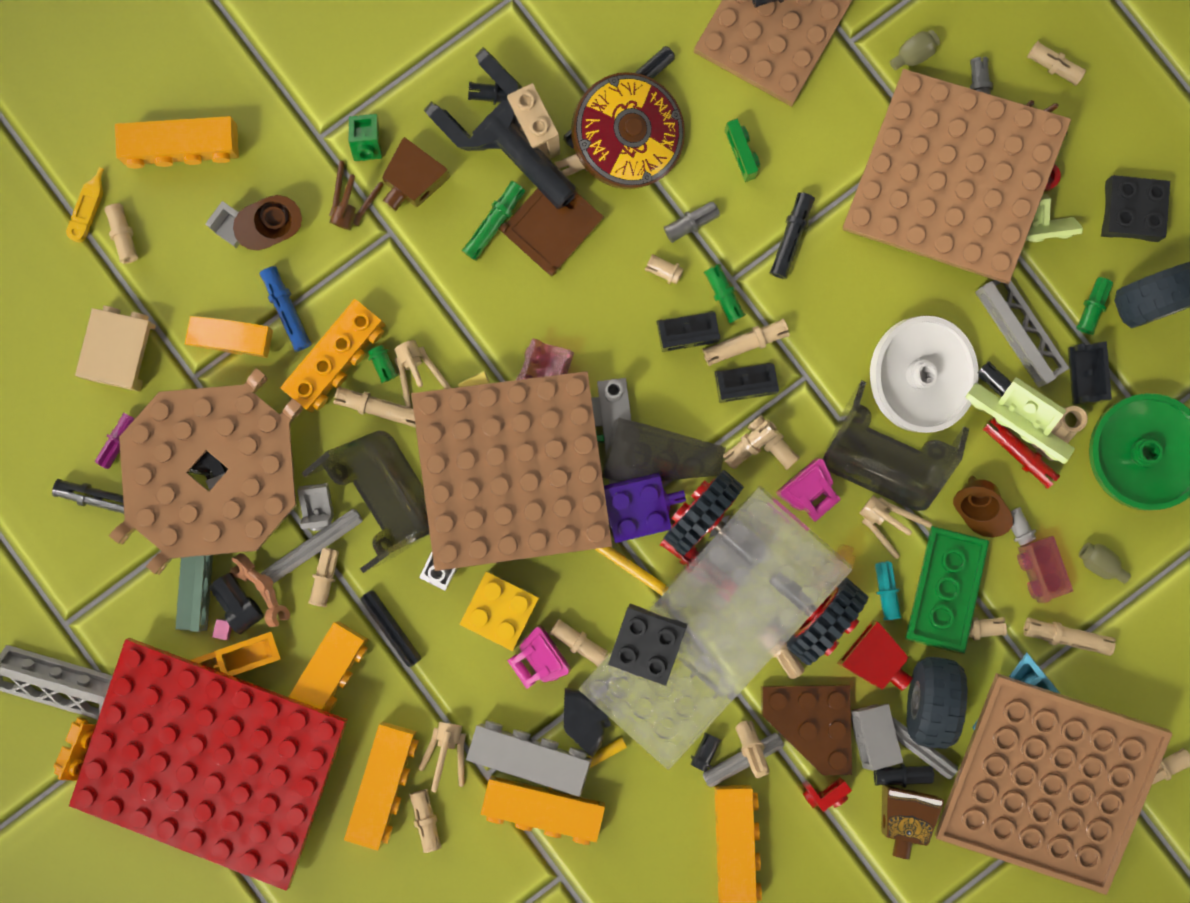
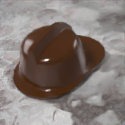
M274 195L261 199L239 211L233 224L235 238L242 246L250 250L269 248L289 239L297 233L301 227V211L295 201L287 196Z
M971 476L968 483L953 498V505L966 524L981 536L999 537L1009 532L1013 526L1012 513L1001 498L999 489L991 481Z

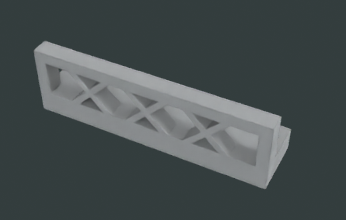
M993 280L987 283L975 293L1037 387L1039 388L1050 383L1058 375L1068 370V365L1012 281L1010 280L1009 284L1003 283L1008 291L1007 302L996 288V285L1001 283L1000 281ZM1010 308L1021 310L1024 315L1023 325L1020 324ZM1026 332L1037 334L1040 339L1038 349ZM1042 356L1053 358L1059 368L1052 372Z
M6 645L0 653V691L94 719L99 718L112 675ZM3 676L10 678L16 684L3 681ZM30 684L38 686L43 692L35 690ZM59 692L66 694L71 700L63 698ZM86 701L98 703L99 708L90 706Z

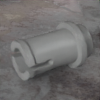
M1021 507L1012 510L1013 526L1011 529L1016 537L1014 541H1018L1019 545L1022 546L1035 540L1034 533L1036 530L1031 529Z

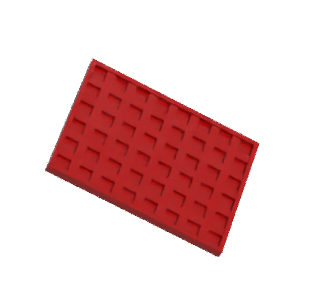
M127 638L124 641L69 807L287 891L291 887L348 719L135 639Z

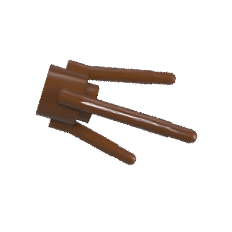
M341 160L337 171L333 204L329 216H331L329 223L351 231L353 225L359 226L362 216L383 187V182L377 184L357 214H355L356 208L348 204L355 180L354 174L350 175L342 202H339L345 162Z

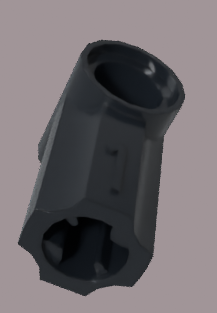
M232 573L221 576L209 586V589L226 612L224 616L228 624L237 634H242L264 618V614L258 604L246 595Z

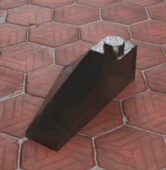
M618 418L613 422L602 478L621 482L655 473L660 474L661 481L718 476L721 473L724 459L723 454H725L726 447L647 424Z

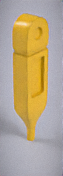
M99 167L97 174L83 186L71 221H69L66 230L67 236L74 242H83L88 236L90 226L93 223L103 196L101 181L103 168Z

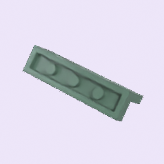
M213 555L181 558L175 629L196 632L208 630L209 586L211 585Z

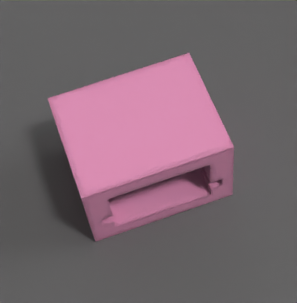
M216 619L212 637L223 640L230 639L232 628L227 620Z

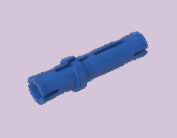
M272 266L262 270L259 274L269 293L268 299L271 304H274L294 351L298 352L310 347L312 343L290 299L291 292L288 288H285L277 267Z

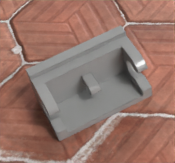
M874 704L851 710V723L862 767L874 771L903 763L889 704Z

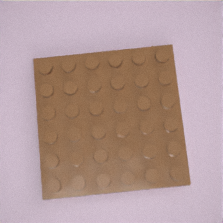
M903 69L845 219L843 230L1009 284L1071 119Z
M588 371L411 393L434 571L612 547Z
M996 673L935 831L936 839L1107 895L1171 739L1172 732L1169 729Z

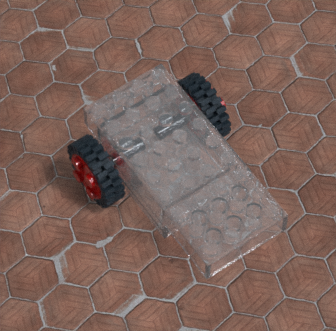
M723 470L710 483L704 480L691 495L695 500L690 505L684 502L671 518L675 523L664 536V539L684 556L707 532L710 533L713 529L716 531L646 609L655 614L688 624L667 685L664 686L608 665L612 649L578 689L667 770L679 760L786 642V647L807 666L817 661L824 654L829 656L839 645L837 640H839L843 633H851L860 622L857 619L858 613L863 610L869 598L851 580L846 578L852 571L851 565L762 486L759 485L743 504L741 503L723 522L724 513L744 488L726 470Z

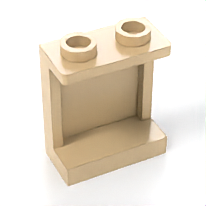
M533 83L508 94V102L531 147H539L549 159L560 155L559 134Z
M103 306L102 310L92 308L75 376L140 392L143 381L138 379L149 332L150 330L155 331L156 325L148 321L149 316L131 312L130 316L120 314L121 310L109 306Z

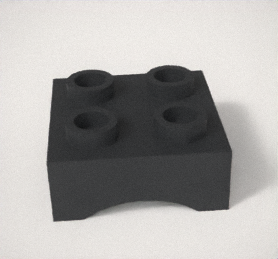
M1117 175L1105 181V214L1101 237L1134 238L1149 242H1159L1166 238L1170 181Z
M630 603L608 665L666 686L688 624L655 614Z

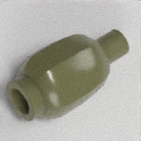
M933 30L928 32L921 31L915 34L900 47L899 55L890 60L891 67L897 70L903 65L915 66L924 62L935 54L936 46L940 44L939 37Z
M1088 542L1080 550L1079 557L1083 559L1084 566L1104 579L1116 578L1123 584L1129 581L1131 574L1122 569L1120 558L1102 544L1092 545Z

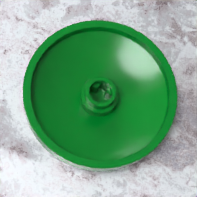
M1149 393L1125 398L1108 408L1094 426L1089 443L1091 468L1102 489L1122 505L1144 511L1167 509L1190 497V409L1169 396Z

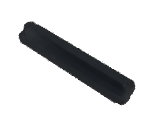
M371 590L364 594L360 599L404 663L408 667L414 666L421 660L417 650L375 591Z

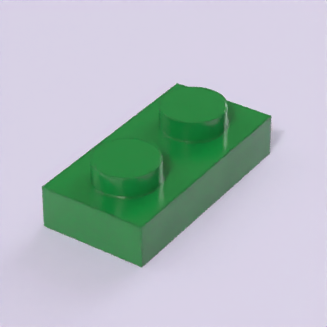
M738 118L726 123L724 131L745 182L756 178L758 168H760V161L756 152L750 151L747 143L750 142V137L744 125L740 126Z

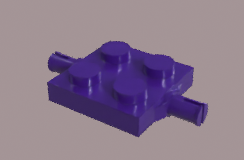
M659 472L604 485L609 526L612 528L615 543L670 530V505L686 502L684 490L666 493L662 487Z

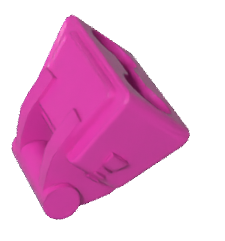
M823 459L813 460L776 492L778 497L790 504L789 506L797 509V511L805 510L808 512L807 514L814 522L841 501L840 497L831 488L833 480ZM823 493L826 498L814 507L812 502Z
M542 625L537 626L528 637H525L524 642L519 646L522 652L507 660L526 689L535 684V681L539 679L543 682L554 681L571 671L570 665ZM526 658L536 673L531 676L522 663V659Z

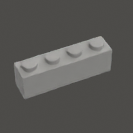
M486 720L485 724L476 725L466 758L467 761L576 796L582 794L592 762L591 758L586 757V751L573 747L566 751L558 748L559 743L542 738L541 742L530 739L531 734L514 729L513 733L502 730L503 725Z

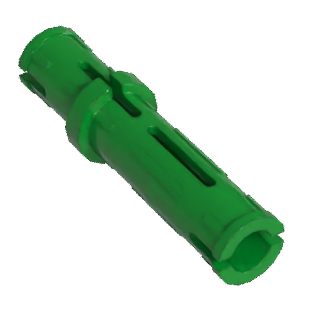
M510 181L497 201L494 200L491 204L492 209L461 251L477 261L500 226L507 218L512 216V210L526 190L516 182Z

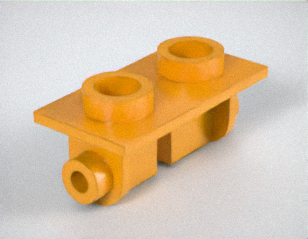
M77 717L76 722H72L65 739L66 742L72 745L71 749L62 746L56 763L53 765L55 768L54 774L59 776V780H78L96 724H88L89 721L81 717Z

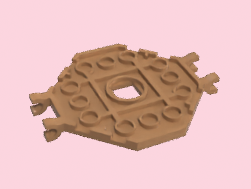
M257 368L250 374L244 385L158 392L119 436L125 520L109 534V537L118 544H124L135 530L140 532L161 550L145 566L154 574L160 575L170 561L175 558L258 551L297 506L290 424L304 408L292 398L282 413L278 414L255 393L268 378ZM205 452H209L228 468L226 473L210 491L189 475L191 468Z

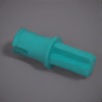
M890 561L876 563L875 570L879 588L876 594L880 595L883 620L900 619L902 615L897 594L900 588H896L893 564Z

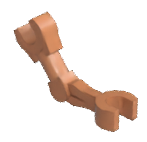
M240 553L232 557V561L237 564L230 570L233 576L244 581L250 580L253 582L268 606L265 613L267 625L269 627H277L279 625L277 614L280 620L290 619L289 610L285 606L278 605L275 591L272 587V579L256 571L255 565L245 554Z

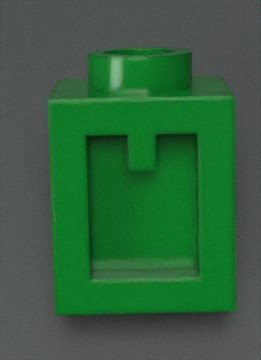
M377 114L349 116L348 142L354 161L382 158Z

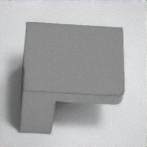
M222 201L205 225L237 248L240 243L235 238L233 224L239 212Z

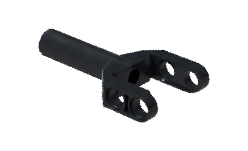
M484 47L475 55L479 65L507 95L523 88ZM503 100L472 132V137L447 110L441 109L433 101L424 108L425 113L458 148L465 151L501 149L557 209L568 205L576 196L578 188L539 147H531L508 100Z

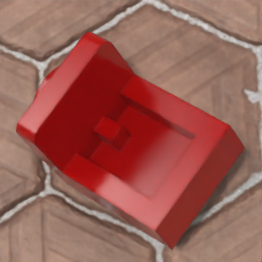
M841 777L818 794L808 781L802 783L807 790L803 793V796L812 808L818 806L823 812L832 805L834 808H837L845 803L849 798L847 794L852 792L848 784Z

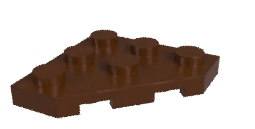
M850 685L761 686V715L820 774L852 775Z

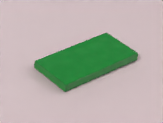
M931 526L905 640L965 654L990 540Z

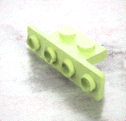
M1044 194L1026 241L1041 242L1045 238L1053 237L1070 238L1073 235L1082 234L1083 227L1074 217L1050 220L1051 198L1048 194Z
M1017 377L1001 399L978 383H975L965 396L975 408L986 411L995 417L999 424L1010 427L1019 433L1023 440L1035 444L1044 450L1051 459L1066 464L1074 452V447L1051 433L1066 410Z

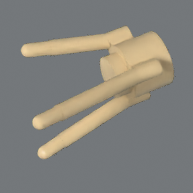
M415 340L404 342L394 349L397 355L395 362L399 370L406 407L411 408L412 405L405 368L406 370L411 369L418 387H422L423 382L417 369L422 364L421 359L444 389L451 388L427 356L424 347L419 348Z
M873 495L859 513L864 517L862 523L869 527L892 556L898 559L900 557L874 523L876 522L878 525H881L886 520L905 534L911 535L912 531L890 516L889 510L928 528L932 526V523L887 502L882 497L878 499Z
M439 722L438 728H434L432 739L419 766L420 771L425 769L438 741L437 746H440L441 750L433 778L432 792H436L438 789L447 749H455L456 744L458 784L460 787L464 786V741L466 734L461 733L463 726Z

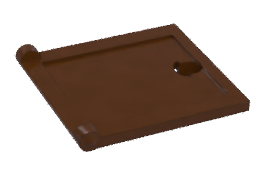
M537 188L510 220L501 225L499 230L552 277L605 217L578 193L568 205L557 209Z

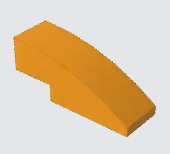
M190 316L185 345L239 355L246 354L268 358L273 330L263 325Z
M272 631L191 659L193 662L231 676H236L281 660Z

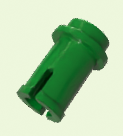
M384 345L377 346L368 351V361L372 360L381 383L398 377L387 354L390 351L385 349Z

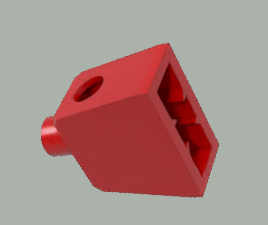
M877 621L869 623L837 662L841 667L882 690L891 682L899 690L903 691L913 679L901 668L909 657Z

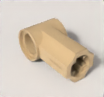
M1078 406L1064 408L1066 412L1051 431V433L1066 443H1069L1076 433L1085 428L1087 424V414ZM1068 412H1071L1076 417V424L1073 428L1065 423V416ZM1032 444V446L1039 454H1041L1048 460L1053 461V459H1051L1045 453L1044 450H1042L1035 444Z

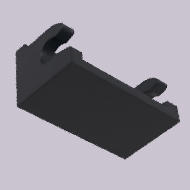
M713 311L656 321L662 352L715 344L720 340L716 314Z
M1107 341L1091 345L1082 343L1069 347L1068 357L1072 404L1103 403L1111 400Z
M772 363L714 372L719 403L776 395L779 392L775 366Z

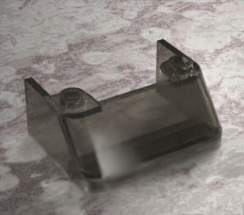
M861 380L844 408L825 450L823 460L827 469L837 476L912 510L922 511L929 508L961 462L969 428L963 427L952 445L939 440H931L926 442L919 451L868 427L872 415L867 407L860 404L866 382Z
M378 430L328 450L302 472L303 476L307 477L325 469L329 477L339 485H347L353 482L382 529L372 540L373 548L378 556L360 568L362 573L391 560L430 535L424 487L393 437L385 431Z

